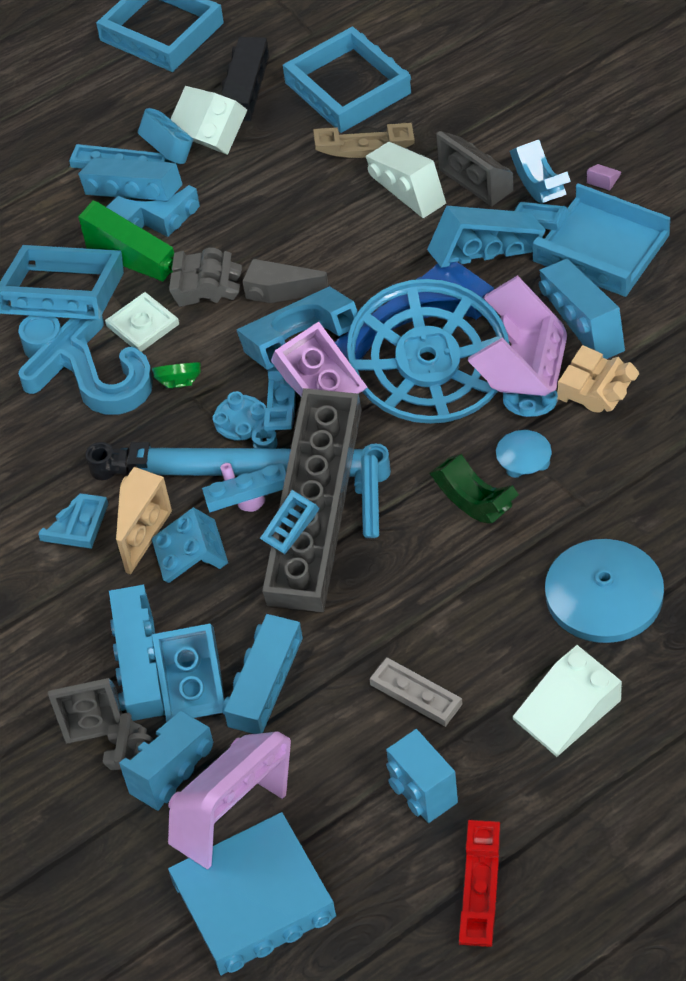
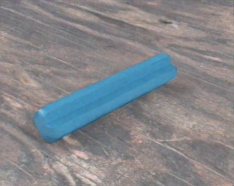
M365 455L361 458L363 535L365 538H377L379 536L378 459L374 455Z

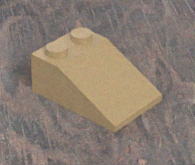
M136 467L121 482L116 540L125 572L128 574L133 572L152 543L153 536L159 532L172 512L164 477Z

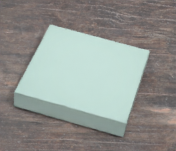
M146 292L105 320L106 326L131 347H135L141 352L179 325L178 318Z

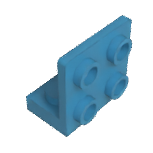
M194 507L152 538L162 577L167 583H170L200 560L210 563L219 569L228 564L215 519Z

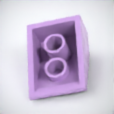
M317 322L276 349L271 359L285 381L301 397L303 388L358 394L367 389L366 384L320 322Z

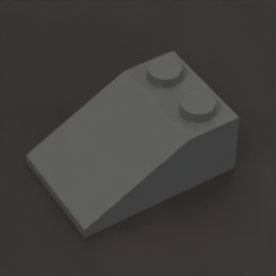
M109 678L48 691L49 699L66 744L105 736L108 733L109 725L120 723L122 711L119 695L115 684Z

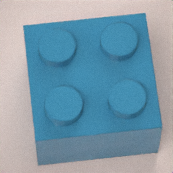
M417 729L386 749L388 758L386 766L390 772L389 784L396 794L400 795L402 793L408 800L409 808L417 817L421 815L427 823H430L458 803L455 771Z

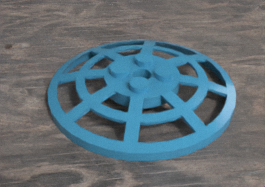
M409 280L383 289L370 298L359 310L348 334L347 357L348 362L359 376L358 370H374L380 383L392 394L383 402L368 388L362 391L372 403L383 411L412 422L444 423L461 419L476 412L498 392L492 389L488 382L479 379L481 374L476 369H474L472 376L458 370L460 358L472 356L501 338L509 344V338L505 326L496 311L473 291L443 280ZM418 292L442 293L456 297L461 301L453 313L440 308L421 307ZM407 294L410 309L394 315L384 324L371 315L385 302ZM470 306L477 309L488 320L497 337L481 342L474 328L463 319ZM423 316L437 317L448 322L443 329L425 326ZM412 318L414 328L406 332L402 337L391 330L399 323ZM365 323L377 332L372 344L371 360H356V340L361 327ZM457 326L467 334L472 345L459 348L457 341L452 336ZM384 338L396 346L395 358L379 359L380 347ZM430 352L435 358L427 361L422 359L420 355ZM398 369L405 379L396 388L386 378L382 370ZM450 379L464 384L458 391L448 396H443L440 385L448 382ZM414 385L429 387L432 399L418 398L407 393ZM472 388L487 393L474 405L449 414L446 404L460 399ZM403 400L415 405L435 406L438 415H416L398 410L395 407Z

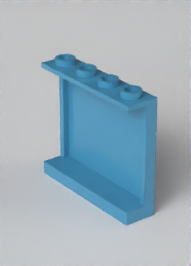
M577 184L576 198L567 208L568 215L560 229L551 230L545 239L537 237L534 240L533 261L548 267L568 258L596 286L626 297L669 237L670 217L593 188Z
M282 812L214 845L212 866L208 870L191 858L168 868L172 883L186 904L216 962L220 975L238 971L246 962L256 957H265L274 948L286 942H294L303 933L315 927H324L336 917L333 900Z

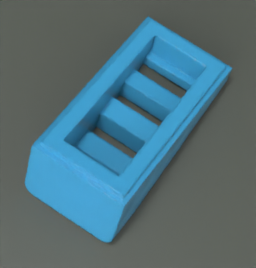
M291 490L260 539L286 554L320 508L302 495ZM296 505L305 509L302 514L294 510ZM291 514L298 518V521L295 524L286 517ZM284 523L292 528V530L288 533L279 526ZM277 532L286 539L282 543L272 537V535Z

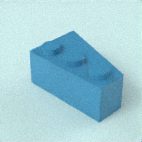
M179 711L156 731L158 737L150 744L143 742L139 745L138 751L140 752L131 760L124 758L119 762L129 794L159 811L164 803L170 801L175 794L176 788L183 780H187L191 776L194 766L202 757H206L213 746L210 728L182 711Z

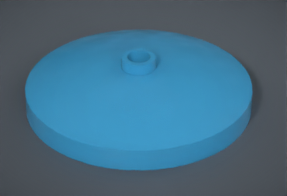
M595 539L570 547L553 562L545 581L546 603L554 620L570 634L592 642H618L640 634L654 622L663 604L664 583L656 563L641 549L618 540Z

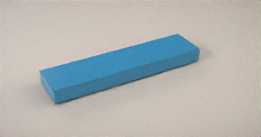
M76 144L69 160L70 167L81 169L93 158L170 163V160L161 153Z

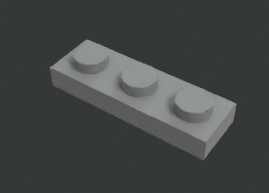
M387 657L370 678L371 686L445 727L462 706L461 697Z

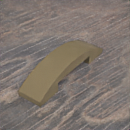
M412 123L387 124V132L339 135L338 127L313 129L315 150L339 157L366 158L368 154L387 142L407 148L414 144L415 141Z

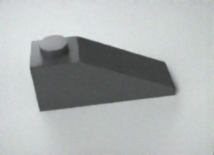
M258 259L252 260L243 279L246 299L266 303L304 298L329 287L327 272Z

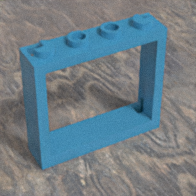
M120 0L96 22L100 41L171 72L182 64L224 23L221 5L210 0H162L199 16L170 46H167L122 26L149 0Z
M353 26L283 64L285 83L332 126L338 127L340 133L411 94V76L409 72L397 65L392 57L384 54L379 46L370 42L363 33L357 31ZM354 49L388 78L389 81L342 107L307 74Z
M22 245L0 281V314L99 320L124 274L122 252L118 250ZM29 260L35 261L36 265L29 264ZM29 270L101 274L92 291L19 287ZM88 305H93L94 311L89 310Z

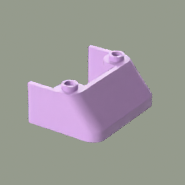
M517 275L484 296V299L501 316L511 346L501 338L468 357V362L487 380L492 389L505 393L546 396L555 391L557 387L567 332L562 322Z
M278 731L250 734L236 738L226 752L181 792H176L170 799L168 844L208 870L212 866L214 823L257 783L282 799L286 796L290 738Z

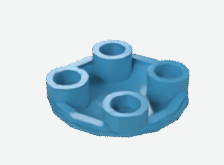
M238 391L232 392L217 407L213 415L214 426L218 433L225 438L232 440L249 439L256 428L264 426L266 406L255 397L243 395Z
M556 391L546 396L503 392V404L506 408L517 415L526 417L546 414L554 409L558 402V393Z
M518 430L505 435L497 445V460L511 477L515 478L523 474H532L539 470H546L550 465L551 445L544 436L535 431Z

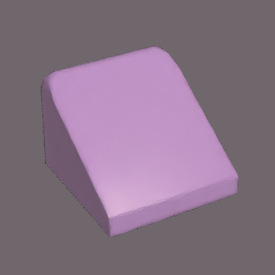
M597 164L588 169L587 183L610 191L621 175V171Z

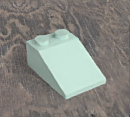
M185 86L171 120L193 138V142L228 155L247 109L237 101L222 95Z
M576 645L554 664L514 714L513 720L557 757L621 701L622 681Z

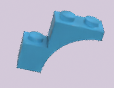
M190 185L174 194L168 201H134L117 196L107 206L108 209L138 227L142 228L146 225L167 237L200 207L197 189Z

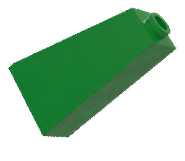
M94 200L80 214L79 221L87 249L121 251L124 267L162 282L173 272L174 249L172 246Z

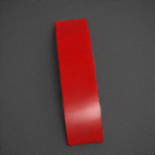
M468 820L467 856L459 945L492 947L498 884L500 822Z

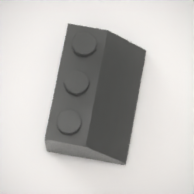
M443 131L437 133L438 161L441 172L491 207L513 192V172L509 168L502 166L490 155L483 153L472 143L467 142L460 136Z

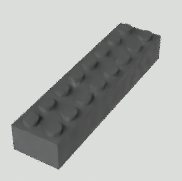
M303 388L279 509L291 490L310 500L320 509L286 554L271 546L262 591L267 606L324 612L362 411L358 393ZM298 505L294 507V510L301 514L305 510ZM291 514L286 517L295 524L298 521V518ZM284 523L279 526L288 533L292 530V528ZM277 532L274 533V538L282 543L285 541V537Z

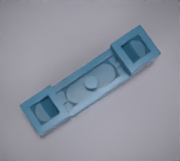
M272 367L268 369L269 384L267 408H265L264 431L292 429L295 418L296 391L285 381L277 368Z

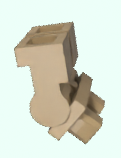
M582 345L571 361V365L567 367L558 381V399L567 402L569 399L583 404L593 412H602L604 409L607 412L612 411L618 401L623 400L627 394V387L631 381L636 380L639 371L631 362L623 363L619 357L607 360L603 358L602 353Z

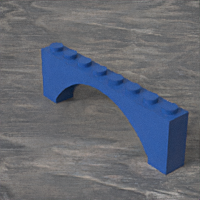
M452 262L450 266L442 268L437 263L430 271L416 279L443 280L458 284L473 291L483 299L486 294L494 290L491 285L458 262ZM418 292L421 307L440 308L453 313L461 301L456 297L442 293ZM407 294L390 300L371 315L384 324L394 315L410 309ZM470 306L465 316L477 320L482 314ZM411 318V319H407V320H405V321L399 323L398 325H396L395 327H393L391 330H393V329H395V328H397V327H399V326H401V325H403V324L412 322V318ZM365 323L361 327L356 340V360L363 359L366 352L371 348L377 334ZM349 332L340 336L334 342L347 360Z

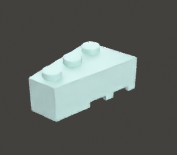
M387 142L366 156L369 174L422 218H425L446 204L433 160L391 142Z

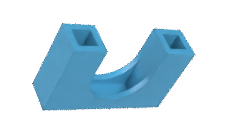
M329 286L236 330L244 352L268 370L275 367L271 361L274 351L284 345L288 337L307 330L317 322H320L323 328L340 336L350 331L352 322L358 312L354 301Z

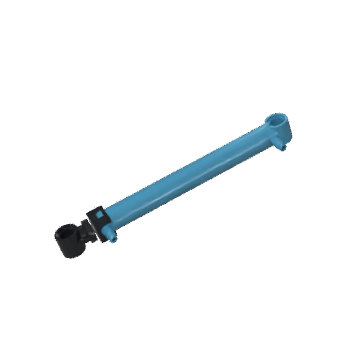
M96 442L87 448L85 454L92 477L97 480H108L115 474L129 475L134 467L156 475L223 476L220 468L221 465L230 463L234 475L239 476L264 469L270 465L283 463L287 472L291 449L151 448L150 442H131L130 449H112L105 442ZM375 443L366 446L364 449H354L349 477H355L354 486L357 494H362L361 458L363 456L374 455L378 459V482H382L390 476L389 453L385 446Z

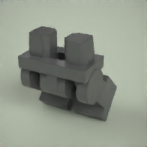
M206 248L202 253L186 255L184 251L176 252L173 258V272L171 273L169 291L179 307L199 303L200 298H210V301L218 303L221 297L234 300L239 293L240 284L228 279L237 281L242 271V265L231 261L232 253L227 251L222 253L216 248Z

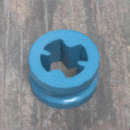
M260 426L253 431L251 436L254 448L275 449L277 447L275 430L264 431V426ZM262 438H267L266 442H261L263 441Z

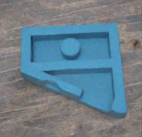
M80 493L71 501L69 507L63 509L55 516L57 520L47 530L42 528L39 531L40 541L92 549L108 506L107 497Z

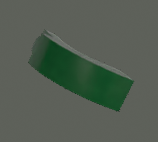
M462 454L448 457L430 472L439 488L457 507L470 517L483 523H493L512 507L511 501L519 495L513 485L495 488L485 483L472 470Z

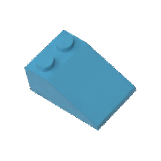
M211 624L152 634L166 722L179 711L186 713L192 718L222 713L225 698L214 627Z

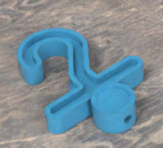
M88 305L89 310L94 311L93 305ZM29 315L19 325L18 332L25 355L30 358L19 370L20 381L26 393L34 394L39 392L65 367L74 373L83 403L90 409L105 415L123 414L136 409L146 401L152 392L153 377L146 355L135 347H127L119 355L123 373L127 376L126 379L121 383L110 385L99 380L87 343L104 326L103 316L99 320L70 318L61 327L56 317Z

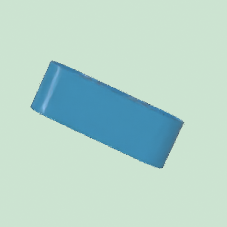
M146 108L138 134L168 160L178 164L186 163L193 138L162 112Z

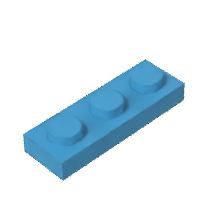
M283 463L270 465L249 474H241L236 478L215 482L210 486L203 487L209 512L283 490L286 471Z

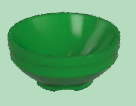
M201 362L154 367L152 371L154 378L164 385L166 389L192 386V383L201 373Z

